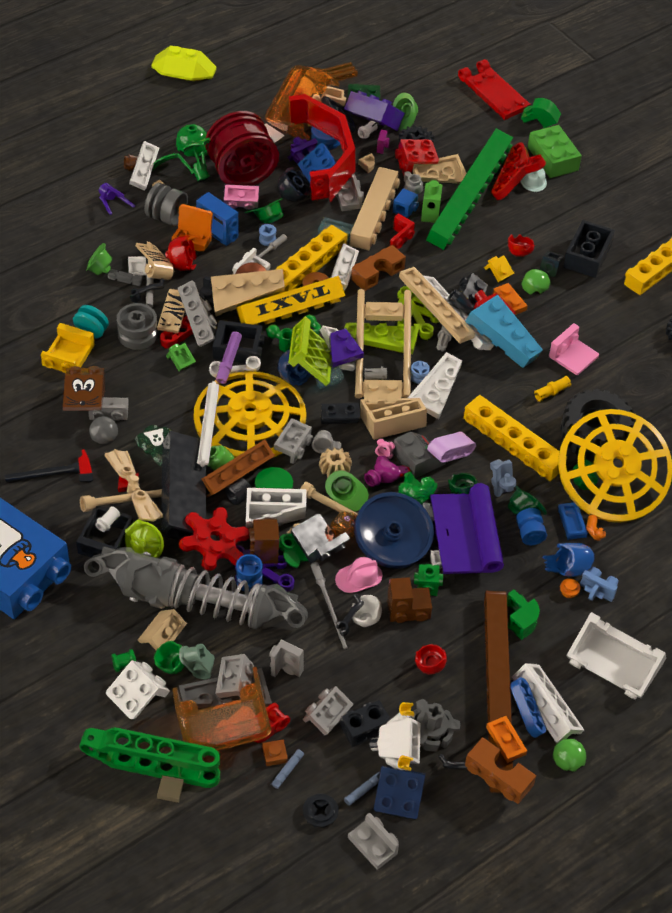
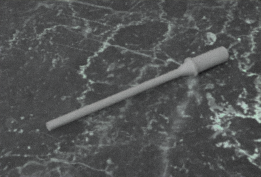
M282 234L276 240L270 242L268 248L260 253L258 257L261 258L267 252L276 250L279 245L287 240V236Z
M313 562L311 568L316 584L322 589L336 627L338 621L325 588L326 580L323 577L318 562ZM336 627L343 649H347L345 639L340 634L341 629Z

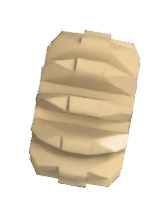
M334 447L332 451L327 449L320 456L319 467L322 474H327L328 477L333 472L339 470L350 472L352 460L349 458V453L344 452L343 448L336 450Z

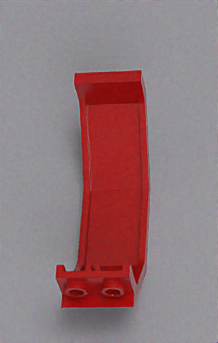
M306 94L289 96L291 125L307 123L340 142L343 155L336 164L329 169L310 172L312 200L329 198L331 202L351 178V175L355 173V145L346 116Z

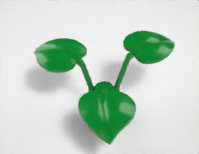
M210 138L190 143L183 148L184 152L192 149L194 151L197 163L193 164V169L180 154L173 153L157 159L154 162L152 171L166 161L179 158L190 170L191 174H195L197 181L207 179L210 175L207 170L205 156L209 154L205 150L198 155L197 148L209 143Z

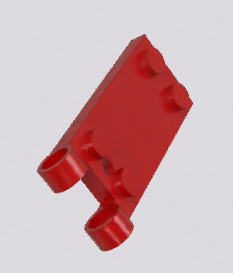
M486 59L477 62L476 66L479 74L472 76L468 67L458 71L459 79L466 83L504 120L524 112V109L530 105L526 99L490 67Z

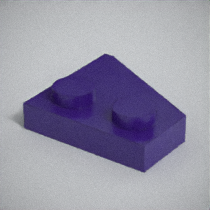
M346 328L330 333L329 343L331 345L332 368L363 358L364 352Z

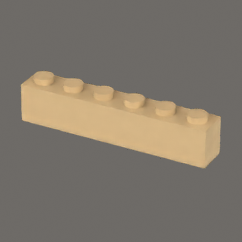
M382 167L378 168L350 233V246L370 250L371 245H375L376 233H380L381 221H385L386 210L389 211L391 205L390 200L394 199L395 188L398 189L400 184L398 171Z

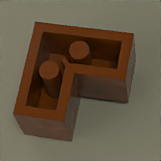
M254 519L253 528H249L250 554L259 557L262 564L278 563L279 526L277 519Z
M410 577L389 579L387 605L390 622L402 623L412 620L424 621L431 619L432 604L429 588L412 589Z

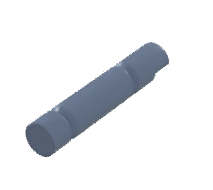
M297 749L280 773L275 777V780L272 782L274 788L278 789L303 757L304 753L301 750Z
M380 772L354 790L351 795L349 794L345 797L344 801L350 806L355 800L377 785Z

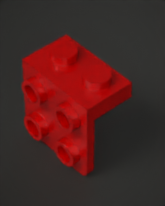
M401 139L399 147L395 151V157L399 161V168L402 170L403 175L406 171L412 173L414 164H438L439 162L431 140Z

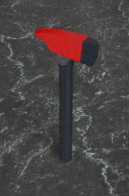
M83 449L82 456L78 459V462L70 465L7 474L5 479L6 482L68 472H80V482L93 481L89 458Z

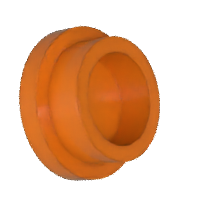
M565 579L561 582L560 591L563 596L573 598L579 594L580 584L574 579Z

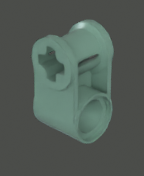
M197 644L196 647L182 646L179 650L181 663L190 670L194 677L202 680L209 679L215 660L214 655L203 644Z

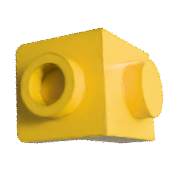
M504 255L500 258L497 256L488 260L489 264L484 267L485 270L491 269L498 282L514 274Z

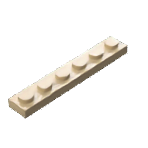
M415 267L399 273V278L459 343L475 337V332Z

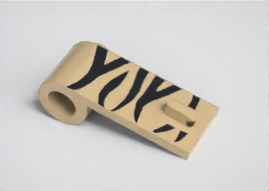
M147 242V244L136 243L135 246L148 259V263L145 266L147 276L154 279L163 278L164 280H170L173 276V265L162 252L150 242Z
M169 289L157 330L179 333L185 308L178 290Z

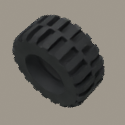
M599 389L583 391L582 394L574 395L565 406L560 426L561 437L564 439L570 428L590 413L607 409L624 410L633 413V410L630 406H627L628 403L624 399L621 400L617 394H610V391L604 390L602 392ZM620 414L606 415L609 424H622L631 428L635 424V419ZM598 417L590 419L599 421ZM584 423L577 429L574 435L585 439L595 429ZM612 430L616 440L626 441L630 434L622 430ZM602 432L596 435L590 442L601 447L608 441L605 433ZM569 442L568 448L571 447V451L577 454L581 446ZM586 449L584 459L587 457L594 461L596 454Z

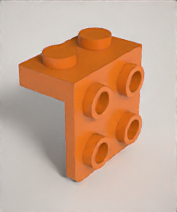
M181 204L179 207L178 229L172 236V240L180 236L189 235L188 240L193 241L195 250L204 252L211 242L213 213Z

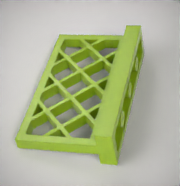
M305 316L293 327L288 363L293 367L299 363L327 386L330 383L332 358L330 349L326 341L310 328L311 321Z

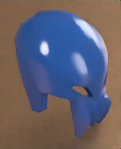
M582 543L557 544V548L560 549L555 555L542 557L547 560L544 562L547 564L545 565L547 567L545 568L546 571L568 577L581 576L585 570L588 571L594 562L593 550Z

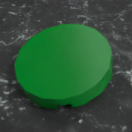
M270 467L258 473L255 478V488L293 489V479L286 470Z

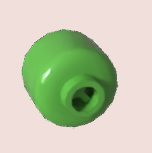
M222 445L211 447L208 466L215 471L234 459V456Z

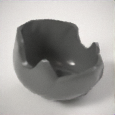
M101 416L93 420L89 428V434L95 442L108 444L114 441L118 435V427L112 418Z

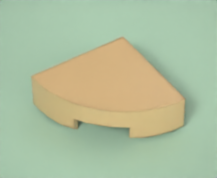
M372 153L358 160V164L368 173L373 170L375 165Z

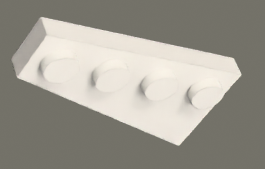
M446 352L408 398H420L427 409V413L439 419L461 367L462 360Z

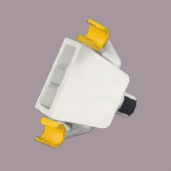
M402 702L399 713L389 720L387 724L379 728V738H372L370 740L371 750L379 751V757L385 759L386 764L394 769L411 771L410 763H420L421 723L409 718L414 716V712L411 711L413 703Z

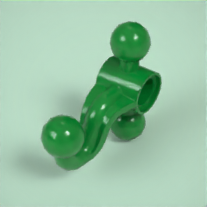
M310 314L306 315L311 321L310 328H314L313 331L319 335L321 333V325L317 322L316 317ZM277 325L268 326L266 334L269 338L279 339V349L282 352L290 349L293 329L285 328L280 331Z

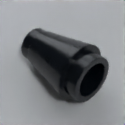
M453 290L447 298L450 305L467 314L474 308V305L461 290Z

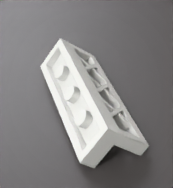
M525 663L512 676L514 681L522 677L528 682L545 726L556 743L567 739L571 734H581L584 731L540 665Z

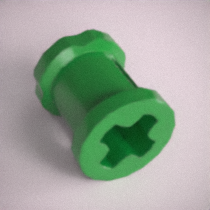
M129 649L128 652L119 655L111 654L115 672L126 668L131 660L136 661L133 649Z

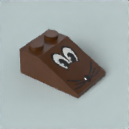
M73 366L66 368L63 411L102 410L105 392L104 368H99L98 366H91L89 368Z

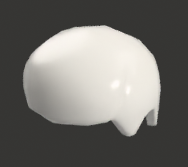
M373 595L361 596L360 600L364 601V605L355 613L352 620L357 625L368 627L379 621L382 614L381 603Z

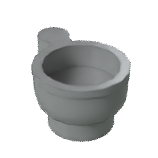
M406 171L404 173V189L416 194L423 191L421 177Z
M321 430L313 438L312 447L316 452L322 454L327 449L332 451L334 447L336 450H340L341 443L333 441L330 432Z

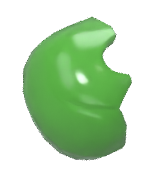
M532 269L525 274L521 285L529 294L534 292L542 294L548 290L550 279L544 271Z
M564 739L554 747L553 759L559 768L575 772L578 768L585 765L586 750L577 740Z

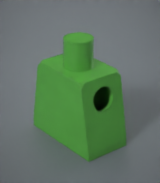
M431 180L425 184L421 217L423 222L435 223L439 217L442 184H439L436 180ZM430 202H433L435 204L434 208L432 209L429 208Z

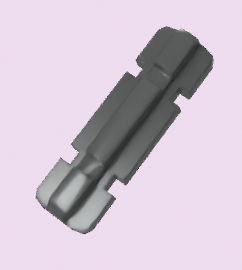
M110 269L108 272V278L111 280L117 279L119 282L133 283L136 286L142 284V276L135 274L133 276L132 273L117 272L118 270Z

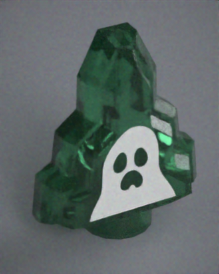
M151 425L135 437V442L139 448H143L146 454L152 456L153 461L162 466L163 441L172 430L167 427L159 428L157 425Z

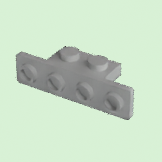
M192 280L178 287V292L197 345L202 347L215 339L214 333L217 331L215 327L217 322L210 313L212 308L207 300L204 301L199 296L195 282Z

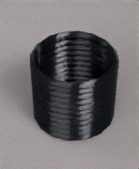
M239 478L227 486L225 492L233 504L239 505L247 499V488H251V486L245 479Z

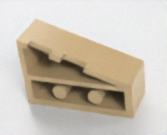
M396 398V401L384 402V399H378V402H366V399H360V417L374 440L426 427L427 409L420 398Z

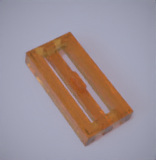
M352 62L325 68L322 70V74L328 83L357 76L358 71L352 66Z

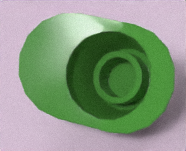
M401 93L395 98L393 106L405 113L399 130L402 131V129L406 130L407 126L411 127L418 113V106L410 94Z
M105 243L96 249L88 262L87 270L97 275L103 272L108 273L111 269L112 257L105 250Z
M335 471L326 480L325 488L328 495L337 503L352 511L360 510L368 500L367 488L347 471Z

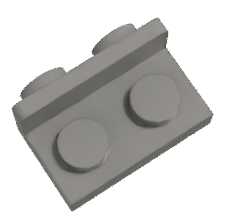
M355 174L351 175V181L347 182L337 193L341 211L361 209L364 193L360 191V181L356 179Z
M103 398L102 410L89 411V419L94 420L101 416H107L113 420H127L128 398Z
M291 418L275 442L274 449L291 456L290 463L294 464L297 459H301L306 445L309 446L313 439V435H311L312 427Z
M282 639L277 646L274 645L269 654V657H271V676L276 677L282 668L287 674H294L300 677L304 671V650Z
M245 654L222 657L215 693L219 698L239 696L243 701H248L254 665Z
M336 686L330 690L324 689L318 696L320 700L316 704L312 703L305 710L307 714L303 718L305 722L310 720L324 735L328 734L339 722L341 716L353 706V703Z
M371 813L366 815L363 823L348 833L349 840L377 870L398 854L399 842L396 836L388 833L378 817L374 818Z

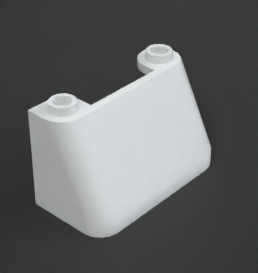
M592 612L566 655L570 659L569 663L578 669L581 666L625 690L624 694L634 700L637 697L642 698L666 660L665 652L658 648L652 650L648 644L645 645L612 627L607 622L605 624L604 621L600 620L599 616Z

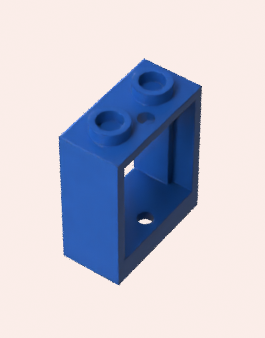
M209 192L196 200V208L213 213L212 236L226 246L234 242L238 238V212ZM214 216L223 222V225L214 219Z

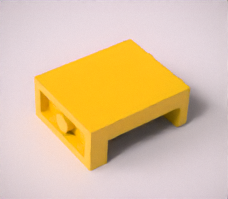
M59 323L57 327L58 335L47 352L42 351L41 359L43 366L66 373V368L73 366L82 367L95 345L94 334Z

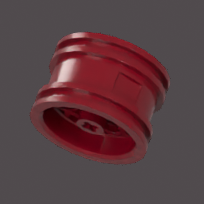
M248 111L229 113L218 119L206 134V138H210V142L205 144L207 153L215 163L221 180L227 185L254 186L259 184L273 173L278 164V148L269 136L264 122L255 113Z

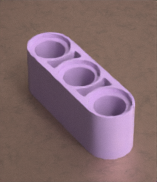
M457 432L435 438L428 445L427 450L441 463L470 455L474 451L476 444L463 432Z

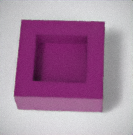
M381 130L377 142V153L383 154L385 147L388 148L390 138H387L386 130Z

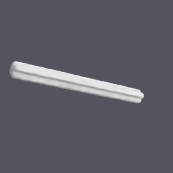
M215 381L209 383L197 459V463L201 467L208 465L219 392V384H216Z

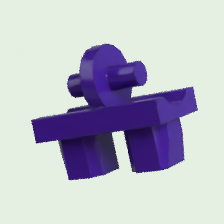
M295 137L293 139L294 144H291L292 149L290 150L291 155L288 156L289 161L294 160L298 164L303 160L306 154H309L316 148L318 143L316 138L307 142L306 139L302 140L300 137Z

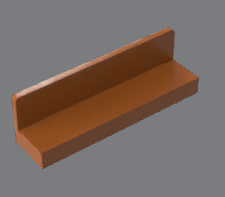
M264 439L202 478L201 480L210 492L206 497L214 495L274 457L275 455L266 440Z

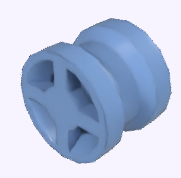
M264 224L259 228V242L262 245L269 246L270 242L276 240V228L273 225Z
M416 361L412 364V382L420 384L428 375L430 368L426 362Z

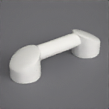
M250 356L247 358L246 364L233 366L229 374L245 371L257 372L261 364L260 359L256 356ZM219 361L212 362L209 367L210 374L215 378L219 370Z

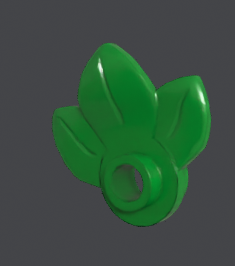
M287 533L280 536L279 549L283 551L284 560L290 566L298 568L300 561H308L292 534Z

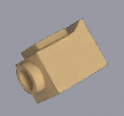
M325 86L321 99L323 96H327L345 106L346 97H344V90Z

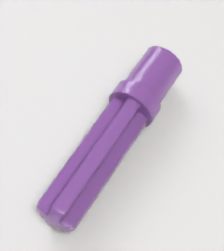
M239 332L231 333L222 362H220L215 380L221 384L227 382L229 373L232 370V364L242 338Z

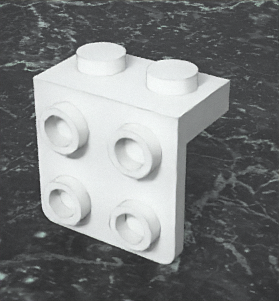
M132 660L107 689L106 694L130 719H136L155 695L166 697L170 690L165 686L166 682L161 677L155 676L151 672L153 669L147 663H139Z

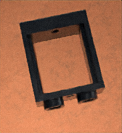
M219 320L213 344V359H223L227 345H224L226 335L231 336L232 332H239L243 338L255 339L253 349L238 347L233 362L246 363L247 358L250 356L261 358L262 347L260 346L265 342L262 326Z
M96 506L76 542L78 554L91 558L101 554L103 547L112 549L124 548L125 529L133 523V517L126 513H119L121 514L120 517L110 526L123 529L115 546L104 544L91 538L97 529V519L101 518L109 508Z

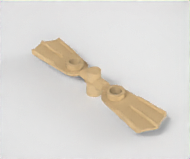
M114 449L109 453H105V457L118 475L127 479V493H132L131 499L139 520L154 522L157 519L163 518V514L145 491L140 489L138 484L139 477L135 475L136 472L128 451Z

